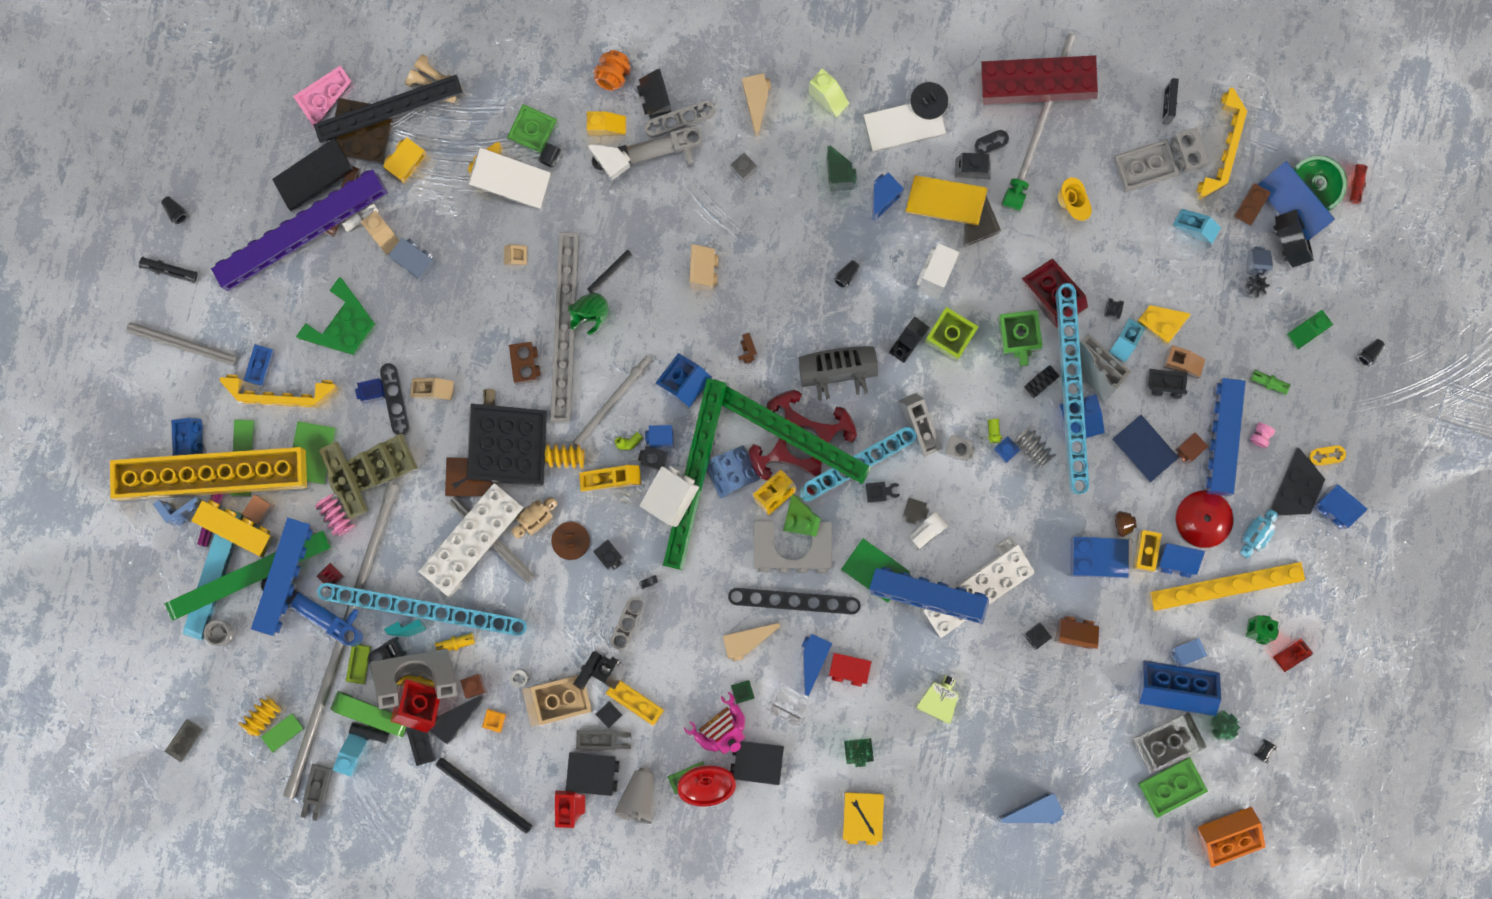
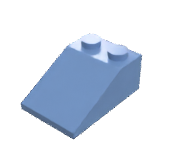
M1047 792L997 818L1002 823H1051L1052 825L1062 820L1061 816L1065 814L1055 794Z

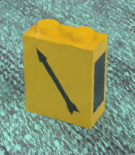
M844 792L842 839L847 840L846 844H858V841H866V845H878V842H882L884 794Z

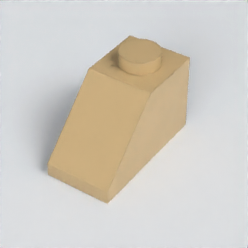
M375 210L361 221L362 225L386 255L390 254L399 240Z
M412 378L410 397L452 400L454 381L440 378Z

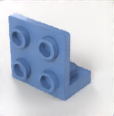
M743 445L718 455L708 462L707 472L720 499L737 489L760 480Z
M195 497L178 510L172 503L169 504L167 501L158 500L153 505L166 523L180 526L188 520L186 517L196 513L201 501L204 500Z

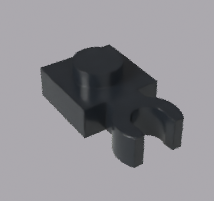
M885 482L865 484L867 503L887 501L886 496L892 498L900 496V494L892 493L893 487H899L898 483H892L889 487H885Z

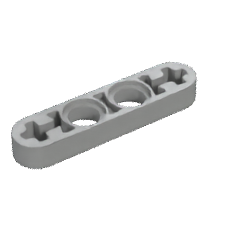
M706 100L650 119L645 123V133L651 138H656L710 119L715 113L714 104ZM706 105L708 108H711L709 114L701 112L699 113L700 117L697 118L696 108H698V112L704 110L703 106ZM685 112H692L694 118L691 121H686L683 118ZM671 117L674 118L676 125L668 127L665 124L666 120ZM659 121H662L665 130H662L661 127L656 128L655 133H653L651 130L648 131V129H650L651 124L657 127L660 125Z

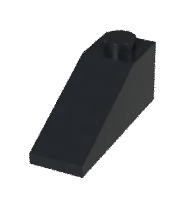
M478 696L441 714L439 717L436 716L435 725L429 731L447 745L450 744L485 697Z

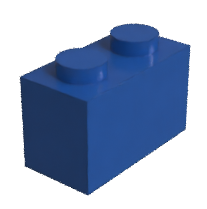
M672 425L649 426V431H645L646 444L655 449L674 448Z

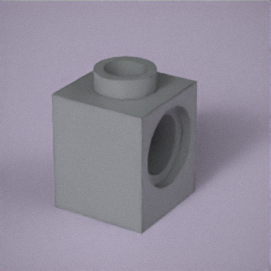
M951 435L944 455L967 462L968 458L972 459L975 447H972V441ZM962 444L966 449L965 453H957L955 450L956 445Z

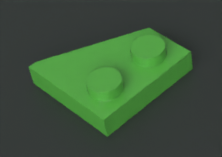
M792 495L783 530L816 537L821 518L812 512V509L804 504L799 496Z

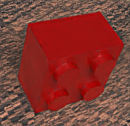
M405 679L398 686L399 706L393 708L390 722L427 733L435 725L440 699H437L434 687Z

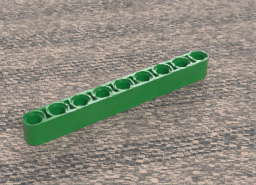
M323 530L312 535L310 541L306 540L304 547L307 548L304 559L300 558L299 562L331 548ZM276 552L164 603L171 621L267 578Z

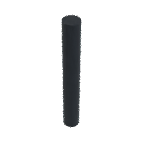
M626 250L587 288L588 292L594 293L632 256L631 252Z

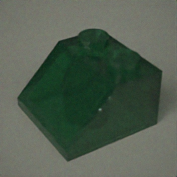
M827 146L826 158L829 191L852 190L853 184H856L857 180L856 168L852 169V163L835 148Z

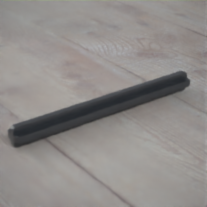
M440 758L437 761V768L525 834L532 829V824L444 758Z

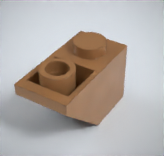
M1172 345L1168 348L1163 367L1200 378L1206 359L1190 350Z

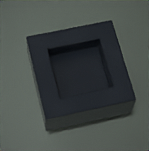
M609 701L595 715L607 728H610L622 716V713Z

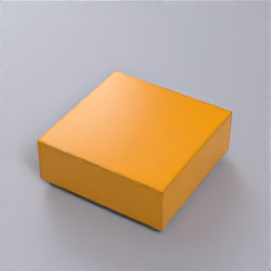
M487 709L482 728L501 733L506 714Z

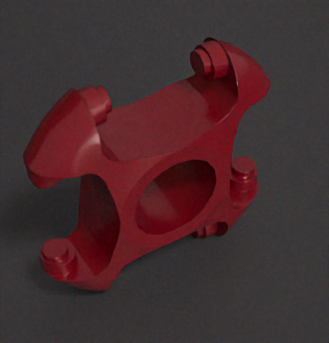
M795 389L780 393L767 401L766 408L773 412H778L779 408L782 409L785 419L803 429H809L817 437L828 443L831 442L838 432H844L843 437L849 443H854L857 438L856 427L845 408L836 406L833 415L840 422L831 425L811 421L792 410L790 402L796 404V402H800L802 393ZM779 438L767 456H761L763 450L755 444H752L748 451L755 472L760 479L768 481L773 473L770 471L771 468L766 467L770 463L794 466L813 478L821 475L822 462L814 457L804 460L795 458L787 450L786 441ZM823 478V483L830 486L829 480ZM807 487V492L810 495H814L813 489Z

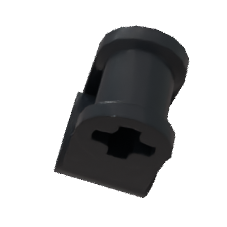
M398 636L371 651L368 655L369 663L373 661V656L377 653L382 655L383 660L406 655L407 652L403 651L398 642Z

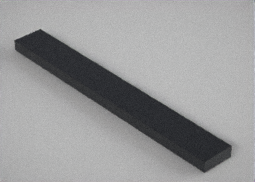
M456 74L313 125L319 142L323 143L463 94V90Z

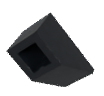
M914 316L889 353L905 363L930 327Z

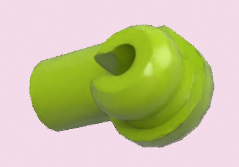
M636 432L630 439L617 437L614 443L620 450H632L643 437Z

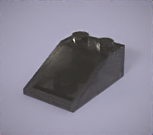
M1189 712L1133 739L1150 774L1200 752L1207 747Z

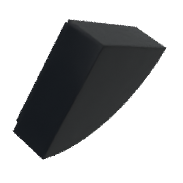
M654 575L640 581L639 586L641 589H645L657 584L659 581L657 576Z

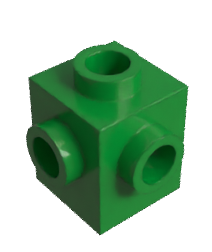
M1266 615L1254 616L1248 619L1246 637L1256 640L1258 644L1267 645L1269 642L1276 640L1279 634V622L1272 620L1270 616Z

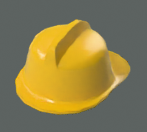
M1075 177L1067 178L1058 192V202L1062 208L1068 210L1074 219L1085 221L1089 219L1092 212L1085 187L1079 179Z

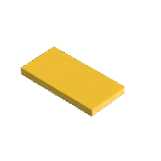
M915 175L905 211L915 215L979 225L988 189L982 186Z

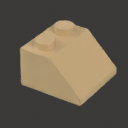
M691 244L690 289L713 290V285H717L718 273H714V266H718L719 255L715 254V249Z

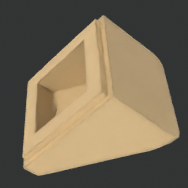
M513 244L504 246V265H527V246Z

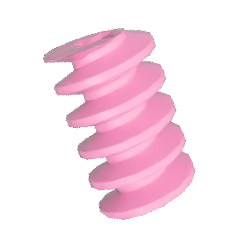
M331 494L320 500L316 504L315 509H322L319 515L325 516L323 519L325 523L330 522L327 528L333 529L331 534L333 536H341L350 531L355 524L348 525L349 518L344 519L346 511L340 512L343 505L336 506L339 499H332L331 497L334 494Z

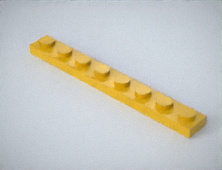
M1302 562L1149 593L1153 611L1306 580Z

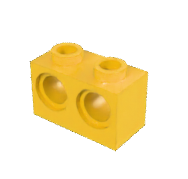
M780 469L752 495L756 504L769 516L792 496L797 489L794 482Z

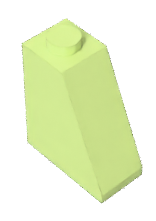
M821 69L809 82L808 94L836 118L849 105L837 81L824 69Z

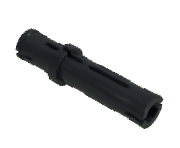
M143 256L139 261L140 269L155 272L156 275L163 274L195 283L197 280V271H191L166 264L162 260L155 261Z

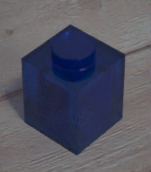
M380 378L357 383L358 388H355L356 397L363 404L385 399Z

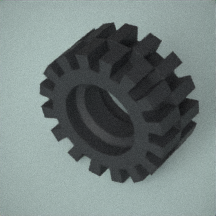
M1049 365L1029 381L1024 388L1034 399L1060 376Z

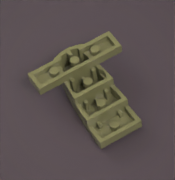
M398 434L385 442L379 443L369 450L357 454L348 461H346L338 442H333L319 450L328 470L330 487L336 496L340 498L349 520L368 512L361 492L386 484L418 469L403 434Z

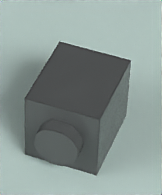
M744 152L730 164V170L744 183L757 171V165Z

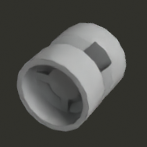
M214 620L206 625L204 637L211 645L225 646L232 642L234 629L228 622Z

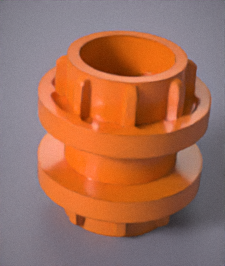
M616 50L603 53L599 59L601 65H597L593 71L594 79L601 88L615 91V89L623 87L625 83L623 76L629 75L631 71L629 58Z

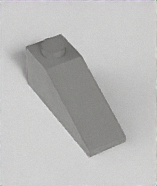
M914 393L899 400L908 426L916 432L915 440L922 455L925 457L941 450L924 398Z

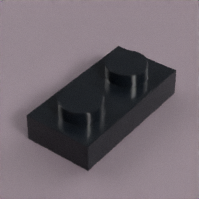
M407 728L406 731L416 766L436 761L428 732Z

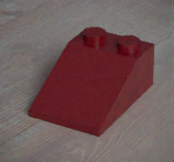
M1053 258L1022 278L1023 283L1056 328H1058L1056 291L1063 284L1068 283L1075 287L1077 315L1088 308L1084 292ZM1064 288L1061 290L1063 297H1070L1068 289ZM1066 307L1063 308V315L1071 317V310Z

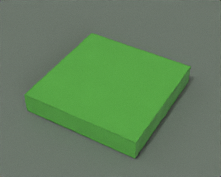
M522 104L507 139L541 154L557 123V119Z

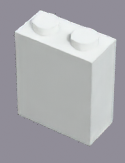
M662 466L642 500L640 507L664 523L677 527L699 486L694 484L695 480L687 475L681 476L679 474L680 470L677 468Z

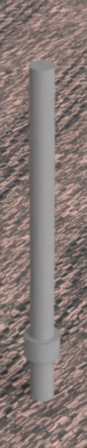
M646 355L637 366L631 369V374L572 442L574 445L577 446L584 441L635 379L641 377L642 371L652 359Z

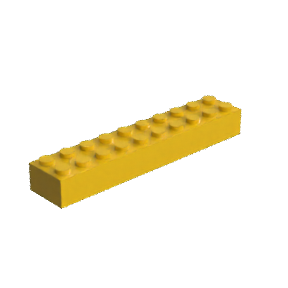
M301 447L110 460V498L116 501L307 488L306 450Z

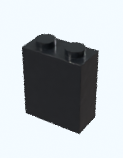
M741 741L740 749L737 752H732V755L736 756L735 764L731 763L730 772L735 780L779 785L784 746Z
M569 752L565 791L613 796V792H617L618 780H614L615 772L619 773L620 761H616L617 756Z

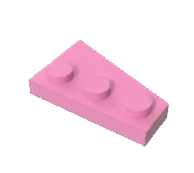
M340 65L293 97L313 125L322 121L338 98L351 84V80Z

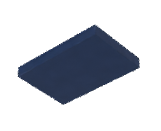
M1139 415L1112 439L1149 483L1179 458L1142 415Z

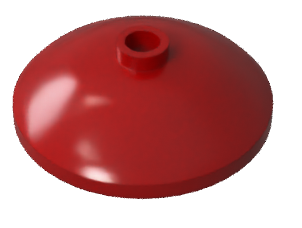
M1203 490L1191 493L1181 501L1176 511L1175 521L1179 534L1187 543L1199 548H1210L1226 540L1231 533L1234 517L1229 503L1221 495L1207 494V491ZM1205 515H1208L1210 517L1209 522H1206L1204 520Z
M702 765L692 768L681 776L677 784L678 795L683 801L701 807L713 806L726 801L732 796L736 788L733 774L727 769L716 765Z

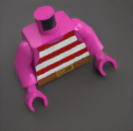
M728 692L730 695L729 701H726L721 696L722 702L729 705L730 709L728 707L723 709L699 729L700 733L696 731L697 729L693 722H689L693 726L691 731L686 730L684 727L686 734L693 735L695 737L694 740L705 750L713 752L719 750L723 754H726L728 751L737 752L741 747L740 742L745 738L743 733L745 729V716L739 706L735 705V697L730 692Z

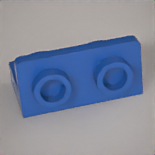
M197 418L171 420L172 456L203 454L202 420Z

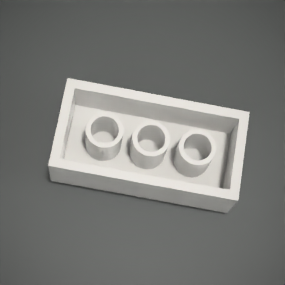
M939 243L936 248L932 247L916 284L919 286L918 292L939 300L960 252Z

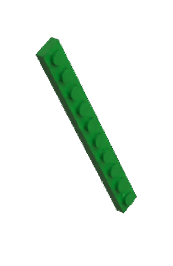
M707 378L684 476L687 475L695 480L694 484L699 486V489L678 526H672L663 566L683 570L727 386L726 382Z
M726 386L722 403L724 407L858 483H864L872 468L871 466Z

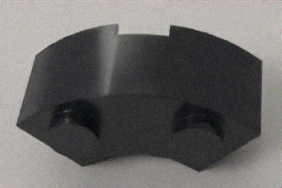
M1297 209L1276 216V225L1273 228L1276 236H1279L1284 248V251H1282L1284 260L1288 261L1292 268L1314 261L1310 240L1306 241L1303 232L1305 226Z

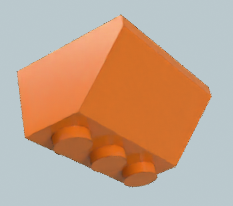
M1252 806L1197 827L1201 844L1211 868L1266 848L1262 824Z

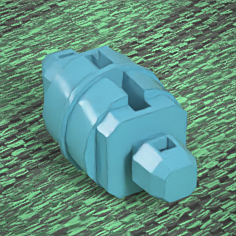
M1272 509L1268 510L1264 515L1265 518L1258 515L1248 525L1242 539L1246 546L1243 545L1240 551L1242 556L1249 558L1254 553L1253 550L1260 552L1271 541L1270 539L1276 529L1272 522L1276 521L1278 515Z

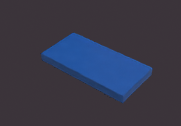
M1287 161L1257 184L1271 192L1267 199L1280 215L1297 209L1305 226L1303 232L1306 241L1312 239L1335 220L1333 215Z

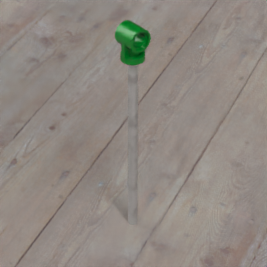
M1068 34L1060 57H1068L1075 35ZM1047 101L1043 104L1018 178L1011 179L1010 185L1012 189H1007L1002 206L1019 212L1022 209L1026 194L1022 192L1023 190H1028L1029 184L1025 182V178L1052 101Z

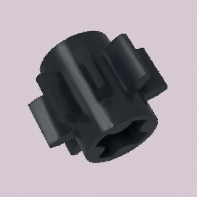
M1259 273L1255 275V279L1249 277L1248 281L1250 283L1244 286L1249 290L1247 295L1254 294L1255 298H1258L1259 293L1262 295L1267 294L1264 290L1270 286L1265 282L1267 277L1261 278ZM1256 282L1258 286H1261L1258 290L1256 286H1253Z

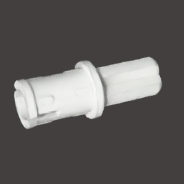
M371 203L341 223L346 231L349 232L361 224V221L375 210L378 213V208L374 203Z

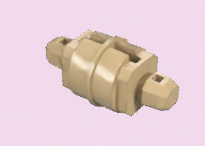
M553 497L544 500L543 504L536 500L516 518L519 525H516L511 533L517 539L525 535V532L532 536L541 528H544V525L550 521L553 516L549 511L553 510L558 503Z

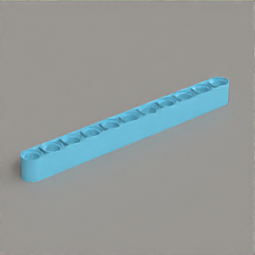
M1066 283L1056 291L1069 489L1073 494L1080 495L1089 489L1076 290L1073 285ZM1065 288L1070 291L1069 298L1062 296V289ZM1066 307L1071 310V317L1063 315V308ZM1065 327H1070L1073 330L1072 336L1065 335ZM1066 346L1073 347L1074 354L1072 356L1066 354ZM1068 365L1075 367L1076 372L1074 375L1068 374L1066 370ZM1069 384L1076 386V394L1069 393ZM1072 403L1078 406L1076 414L1071 413L1069 410V406ZM1072 423L1079 425L1078 433L1072 432L1070 428ZM1074 442L1080 444L1081 450L1079 452L1073 451L1072 444ZM1075 461H1079L1082 464L1080 472L1075 471L1073 468ZM1077 480L1081 481L1084 485L1082 491L1075 489L1074 485Z
M323 583L317 589L318 597L330 602L521 636L527 630L526 622L514 617L330 583ZM326 586L332 590V594L329 597L322 595V590ZM344 590H349L351 593V598L348 601H344L341 598ZM365 593L370 596V602L366 605L360 601V597ZM383 597L389 599V606L386 608H382L379 604L380 599ZM405 600L408 602L409 607L406 611L402 612L399 610L398 605L401 601ZM421 604H425L428 607L425 615H420L417 611L418 606ZM439 608H445L447 611V615L443 619L437 617V610ZM459 611H463L466 614V619L463 622L456 620V613ZM477 615L485 617V623L481 626L475 624V617ZM497 618L504 620V627L502 629L494 627V621ZM515 622L523 624L522 632L516 633L513 631V624Z

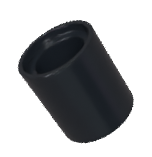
M545 143L538 161L554 168L561 149L552 144Z

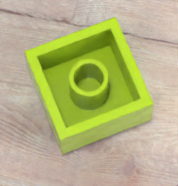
M946 307L927 336L925 343L957 362L979 326Z

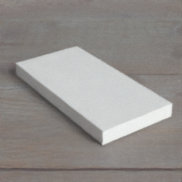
M911 103L863 115L872 152L946 135L942 115L932 120L920 118L912 110Z
M479 148L468 185L540 209L551 173Z

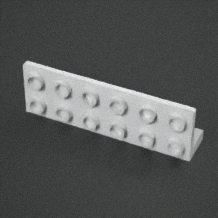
M493 484L419 572L445 595L451 597L462 585L464 577L511 523H515L516 518L525 509L500 487Z
M1008 536L994 546L999 554L998 557L953 588L961 587L972 594L975 592L983 593L989 599V604H991L1033 575L1034 570L1020 546ZM920 608L940 638L966 621Z

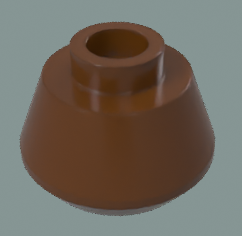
M1118 511L1115 514L1117 534L1124 537L1132 533L1134 528L1137 527L1135 516L1132 517L1131 513Z

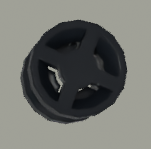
M1108 298L1104 316H1114L1115 319L1119 320L1124 301L1119 300L1117 302L1113 298Z

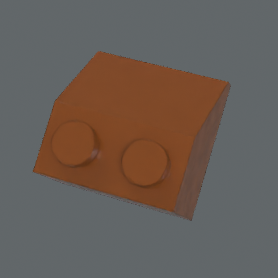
M1064 616V619L1058 620L1054 642L1087 649H1098L1099 626H1095L1094 621L1083 620V623L1076 622V618Z

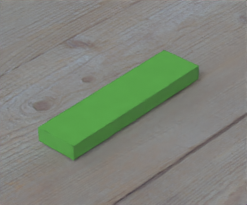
M234 420L233 452L253 450L254 420ZM251 492L231 493V496L251 497Z

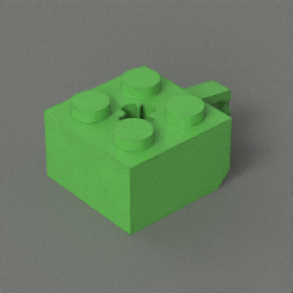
M1038 310L1000 314L998 316L1002 355L1014 354V358H1019L1020 367L1028 366V356H1031L1032 352L1041 351L1042 349ZM1018 329H1022L1021 332L1024 331L1021 337L1019 334H1016Z

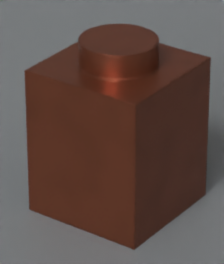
M1195 432L1176 449L1178 452L1177 456L1184 463L1187 461L1189 464L1208 445Z
M481 674L460 680L466 699L487 693Z

